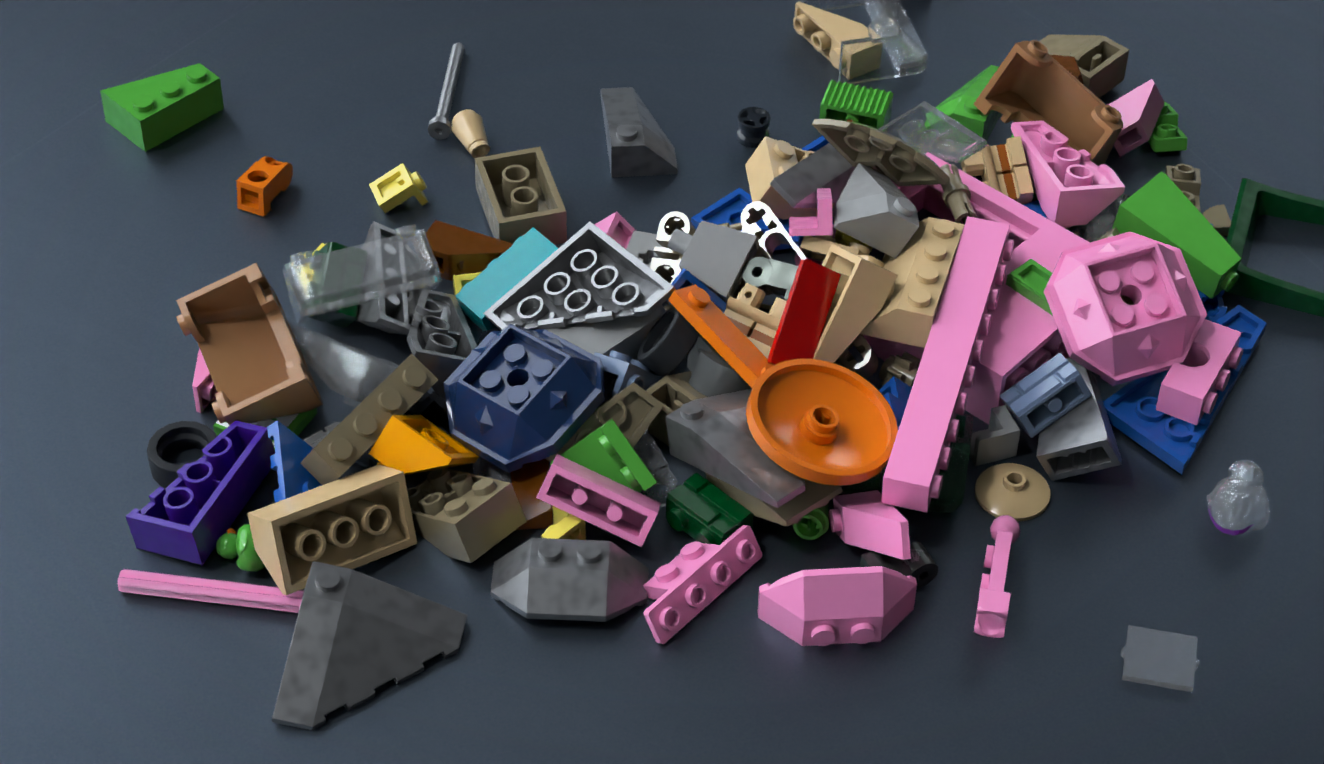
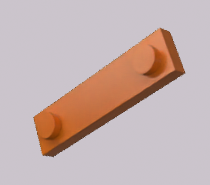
M695 284L673 291L668 299L670 303L740 377L753 388L758 377L765 370L773 366V364L767 362V358L710 300V296L705 290Z

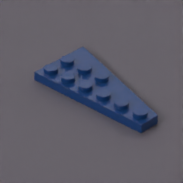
M1240 305L1219 318L1215 323L1242 332L1238 346L1243 348L1241 360L1236 369L1230 367L1229 371H1231L1224 391L1217 390L1218 397L1211 414L1204 413L1198 425L1156 410L1161 383L1169 370L1135 379L1103 401L1111 425L1180 474H1183L1265 332L1267 323Z

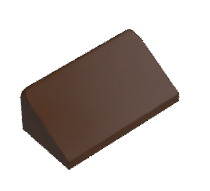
M545 458L540 461L523 464L522 468L511 472L512 487L527 520L526 523L516 530L544 529L553 525L552 505L536 498L549 471V461Z

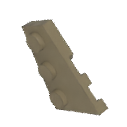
M631 383L600 405L557 454L561 455L610 419L614 420L630 445L634 448L664 404L636 383ZM557 454L549 456L545 459L551 462L553 459H555Z

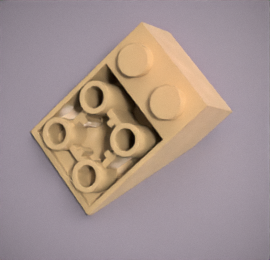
M765 136L745 164L752 202L760 201L765 203L777 218L783 220L789 219V217H816L817 208H793L770 185L774 178L813 154L814 151H805L790 145L786 141H778Z

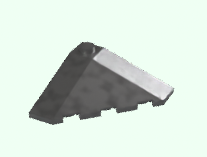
M589 222L483 314L500 330H503L509 324L527 329H551L566 327L567 324L603 322L634 315L636 317L647 316L662 305L676 289L596 225Z
M752 389L695 399L683 404L679 409L665 416L670 455L776 508H779L805 491V479L788 472L776 464L762 451L753 438L746 417V405Z
M313 561L303 593L272 722L313 731L326 724L325 715L342 706H345L350 711L374 698L376 694L374 689L393 679L398 685L424 671L422 663L442 654L447 659L458 653L467 614L353 569Z

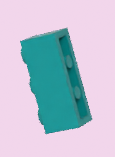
M532 227L525 235L517 238L513 245L501 256L492 260L484 271L472 281L466 283L461 291L455 295L464 315L482 331L497 328L483 313L553 254L558 247Z

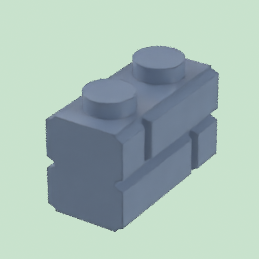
M1058 353L999 396L1013 419L1030 438H1033L1092 396V393L1078 370L1061 353Z

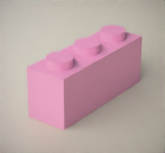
M558 454L536 497L640 547L643 546L661 504L648 496Z

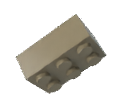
M541 147L474 158L476 191L494 238L514 243L517 238L525 235L534 227L554 245L567 241L566 209Z

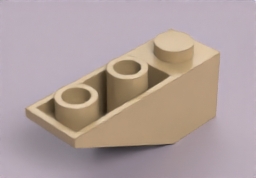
M802 2L795 3L793 25L796 32L812 44L815 50L825 56L847 78L879 66L881 40L864 24Z

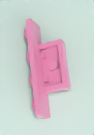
M742 525L720 545L701 543L699 541L685 545L680 550L678 556L668 564L658 568L655 571V575L643 585L647 591L648 598L656 599L644 611V617L657 643L665 644L762 558V551L750 526Z

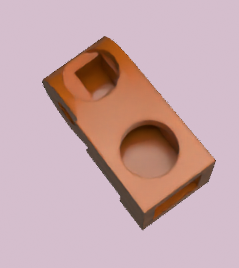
M263 156L259 161H256L236 180L237 209L265 217L271 210L270 202L290 185L293 176L291 163L280 162L268 156Z

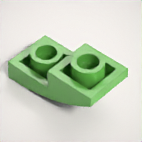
M1164 102L1148 143L1154 152L1187 150L1188 138L1178 127L1179 114L1167 102Z

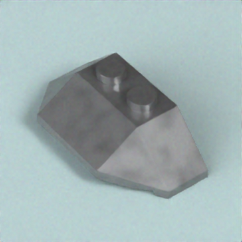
M375 221L369 228L362 248L363 252H367L368 258L356 321L387 333L408 335L422 288L430 290L429 278L417 256L407 246L409 242L405 234Z
M531 538L494 562L491 597L497 601L501 600L506 606L525 618L606 622L628 612L636 605L641 606L647 603V591L643 585L648 581L649 568L611 541Z

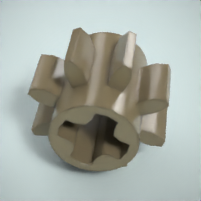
M906 351L902 356H889L883 363L879 373V378L883 380L882 385L884 386L895 376L912 387L919 368L918 363L920 359Z

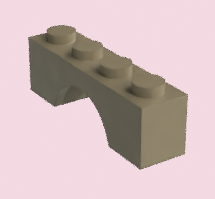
M411 354L313 448L300 464L321 485L338 480L377 441L391 416L404 415L438 379Z

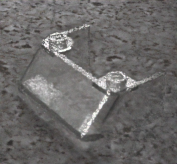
M804 0L805 4L825 11L864 5L872 20L868 27L869 37L841 41L838 81L841 83L856 84L922 73L926 69L928 54L899 0Z
M415 224L395 229V236L316 256H312L311 251L291 255V262L285 264L282 271L296 324H303L308 317L425 287L428 290H434L443 281L424 229L417 230Z

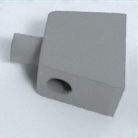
M701 221L693 236L676 228L669 239L667 248L683 255L679 263L681 271L683 268L689 271L727 303L729 296L734 298L743 280V266L748 260L754 258L760 243L758 237L754 234Z

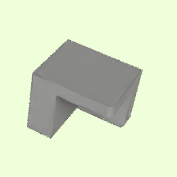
M1005 405L991 408L989 428L963 435L962 444L975 466L1014 457L1017 454L1020 429Z

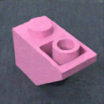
M1152 79L1108 104L1117 109L1122 116L1123 128L1114 144V148L1120 157L1150 139L1161 113L1164 101Z

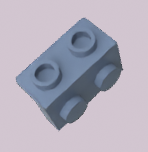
M611 350L609 356L598 352L594 353L595 356L601 359L604 372L618 377L612 397L631 383H636L646 391L663 378L651 373L650 369L641 362L614 350Z

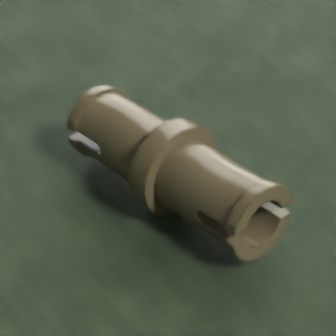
M949 164L941 166L940 168L950 177L948 184H941L944 191L942 198L945 205L951 209L955 222L962 224V219L965 225L967 216L978 218L970 202L971 193L969 188L962 183L957 166L952 164L951 170Z

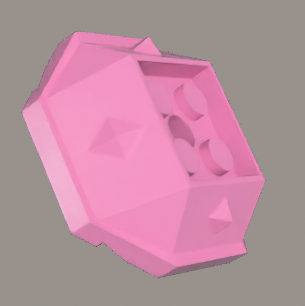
M1133 232L1122 233L1063 250L1043 291L1069 358L1100 375L1101 379L1112 386L1170 370L1174 361L1182 364L1207 316L1181 250ZM1120 295L1129 297L1134 305L1126 304Z

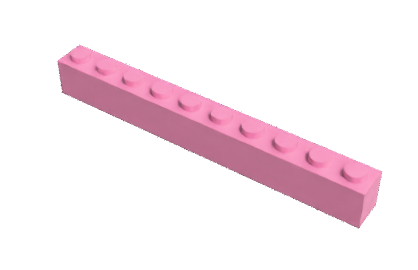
M967 216L883 476L881 503L927 513L931 498H939L943 476L939 475L940 469L947 470L951 456V448L947 447L948 442H956L960 420H957L956 416L957 414L964 415L968 399V393L964 392L965 387L972 388L976 366H972L973 361L980 362L984 340H980L981 335H988L992 315L988 314V310L995 311L999 289H995L996 285L1003 286L1007 268L1003 261H1010L1014 240L1008 239L1010 224Z

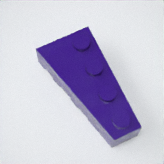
M235 420L202 449L203 456L199 460L190 464L186 463L177 471L178 478L167 488L164 489L160 486L149 495L151 502L143 509L134 508L125 517L136 548L203 565L216 547L218 538L227 532L271 470L270 456L275 454L272 440L268 438L267 427Z

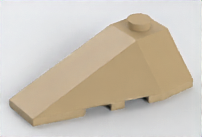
M831 244L822 266L840 273L841 277L813 359L834 363L883 308L885 301L893 294L894 282L898 275Z

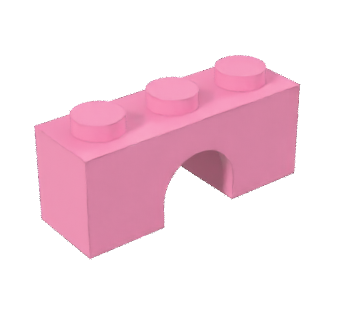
M1205 319L1184 362L1180 364L1174 361L1161 383L1156 410L1194 425H1198L1204 413L1211 414L1217 401V390L1224 391L1230 378V367L1236 369L1241 360L1243 348L1238 346L1242 332Z

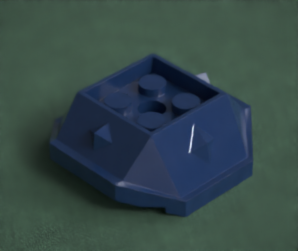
M509 324L501 331H491L475 349L471 350L470 355L444 382L451 436L473 453L508 473L522 468L523 464L540 461L557 454L605 400L604 367L601 359L546 329L530 330Z

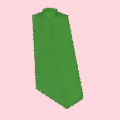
M1162 171L1120 204L1112 229L1116 227L1121 234L1123 232H1133L1179 248L1196 288L1206 296L1213 299L1222 290L1229 291L1237 282L1239 274L1236 271L1242 258Z

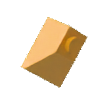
M392 415L368 453L379 461L377 465L380 464L404 471V475L475 463L479 458L478 455L422 415Z

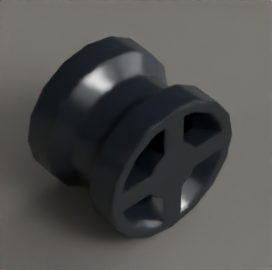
M748 107L741 110L737 120L739 126L737 130L738 142L745 147L757 148L765 136L770 137L768 129L771 120L770 114L759 107Z

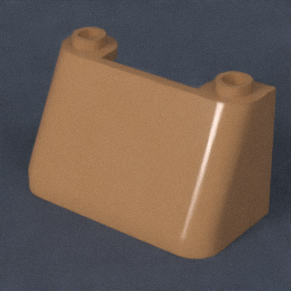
M1037 40L1015 43L973 104L984 115L989 114L991 110L1003 114L1000 120L1004 123L1010 121L1027 122L1043 120L1069 138L1068 145L1077 151L1084 149L1091 154L1090 161L1097 166L1105 164L1123 128L1120 112L1114 107L1104 104L1049 55L1046 46Z
M257 263L176 300L181 314L176 316L184 335L192 334L197 341L218 392L215 393L217 401L211 403L221 424L227 421L231 425L235 420L254 423L311 411L323 405L321 396L282 305Z

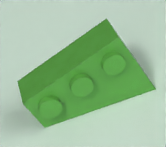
M201 63L100 90L105 121L144 152L224 109L220 77Z

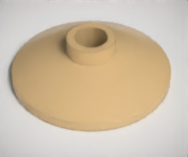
M1003 463L989 467L980 474L975 485L976 499L986 512L994 517L1009 515L1017 522L1039 516L1046 510L1050 501V487L1045 478L1034 469L1021 464Z

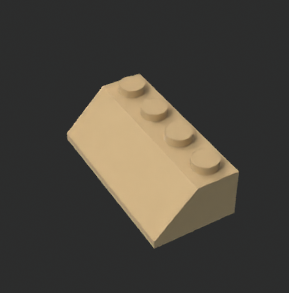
M928 217L919 222V228L896 258L884 254L882 260L885 263L884 268L898 275L894 282L895 288L891 297L885 301L883 308L860 334L925 348L964 224Z
M380 464L247 513L255 551L284 595H289L305 588L313 561L355 569L417 544L404 471Z

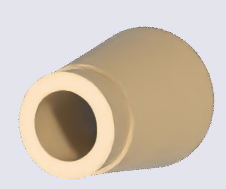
M471 109L458 112L452 119L453 134L473 158L486 156L490 151L481 115Z

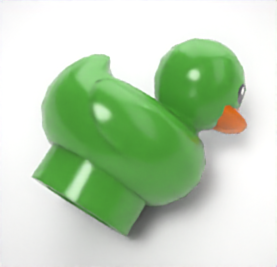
M244 524L238 529V532L233 528H229L227 533L218 538L216 542L218 554L225 559H233L238 556L239 559L236 564L239 569L246 572H255L265 568V565L255 551L250 524Z

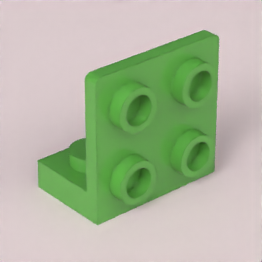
M613 419L604 423L560 455L637 492L646 491L657 483Z

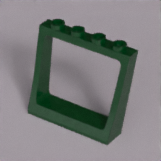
M1242 178L1226 241L1242 259L1236 271L1239 274V278L1227 293L1324 317V293L1247 267L1259 216L1268 215L1324 225V201Z

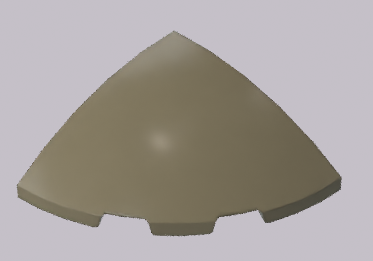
M814 119L812 123L819 133L853 167H856L858 163L870 166L873 170L888 176L897 186L948 184L950 177L927 155L887 132L864 124L842 120Z

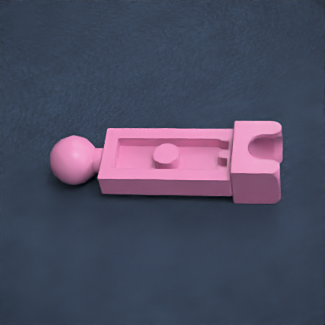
M1009 515L995 518L990 526L991 537L995 540V546L987 544L984 568H990L991 573H982L973 631L986 637L1002 638L1005 633L1011 593L1004 592L1010 547L1020 535L1019 523Z

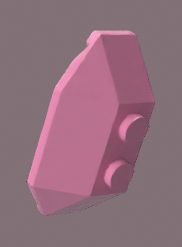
M884 566L802 570L780 578L773 584L766 583L759 586L758 618L801 646L881 642L914 610L917 581L915 577L904 576L900 572Z

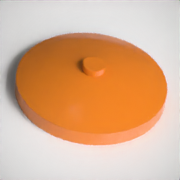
M792 359L771 366L756 380L746 405V417L750 432L762 451L788 472L803 479L825 485H853L876 476L887 465L898 433L897 421L891 406L870 382L843 366L823 360Z

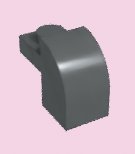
M699 335L694 348L691 349L688 356L687 367L692 372L688 383L707 397L752 389L718 352Z

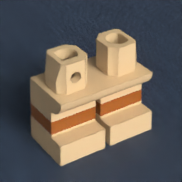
M1021 136L1007 138L1006 144L995 146L981 143L979 152L962 156L961 166L963 172L972 177L981 175L983 183L1022 205L1032 202L1034 191L1028 166H1026L1027 161Z
M746 283L737 298L729 296L724 314L768 359L787 301L776 297L769 313L761 311L759 307L766 295L765 292Z

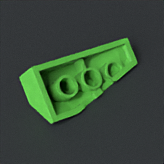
M990 65L933 108L919 129V135L965 149L979 150L980 144L987 142L1001 113L991 110L989 114L984 115L973 104L999 66Z

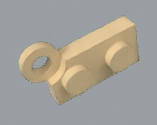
M829 235L804 236L800 246L805 257L821 262L824 261L831 244H834L883 268L885 265L884 262L869 255L870 248L854 242H851L849 246L835 243L836 239Z

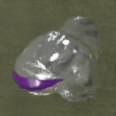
M1246 459L1232 463L1228 468V477L1219 481L1211 493L1207 495L1210 518L1214 526L1222 533L1233 536L1243 535L1250 531L1263 529L1268 523L1270 510L1269 499L1263 487L1265 482L1264 473L1261 467L1255 464L1254 461Z

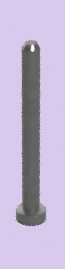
M460 42L452 46L436 117L432 118L428 125L429 135L437 140L446 139L451 133L452 125L448 119L465 50Z

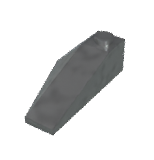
M633 87L600 89L611 178L678 174L674 146Z
M422 288L407 341L412 354L438 379L432 386L433 390L437 395L446 400L444 391L445 380L470 355L471 350L475 349L477 344L455 295Z

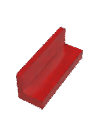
M802 259L800 261L767 359L769 364L775 365L792 359L814 358L841 277L840 273L809 259Z

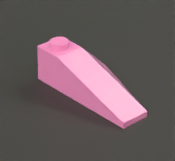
M1045 121L1012 122L1011 130L1013 136H1021L1031 182L1041 209L1049 220L1063 228L1087 225L1124 193V184L1106 164L1097 166L1090 161L1091 154L1084 149L1079 151L1073 149L1068 145L1069 138Z

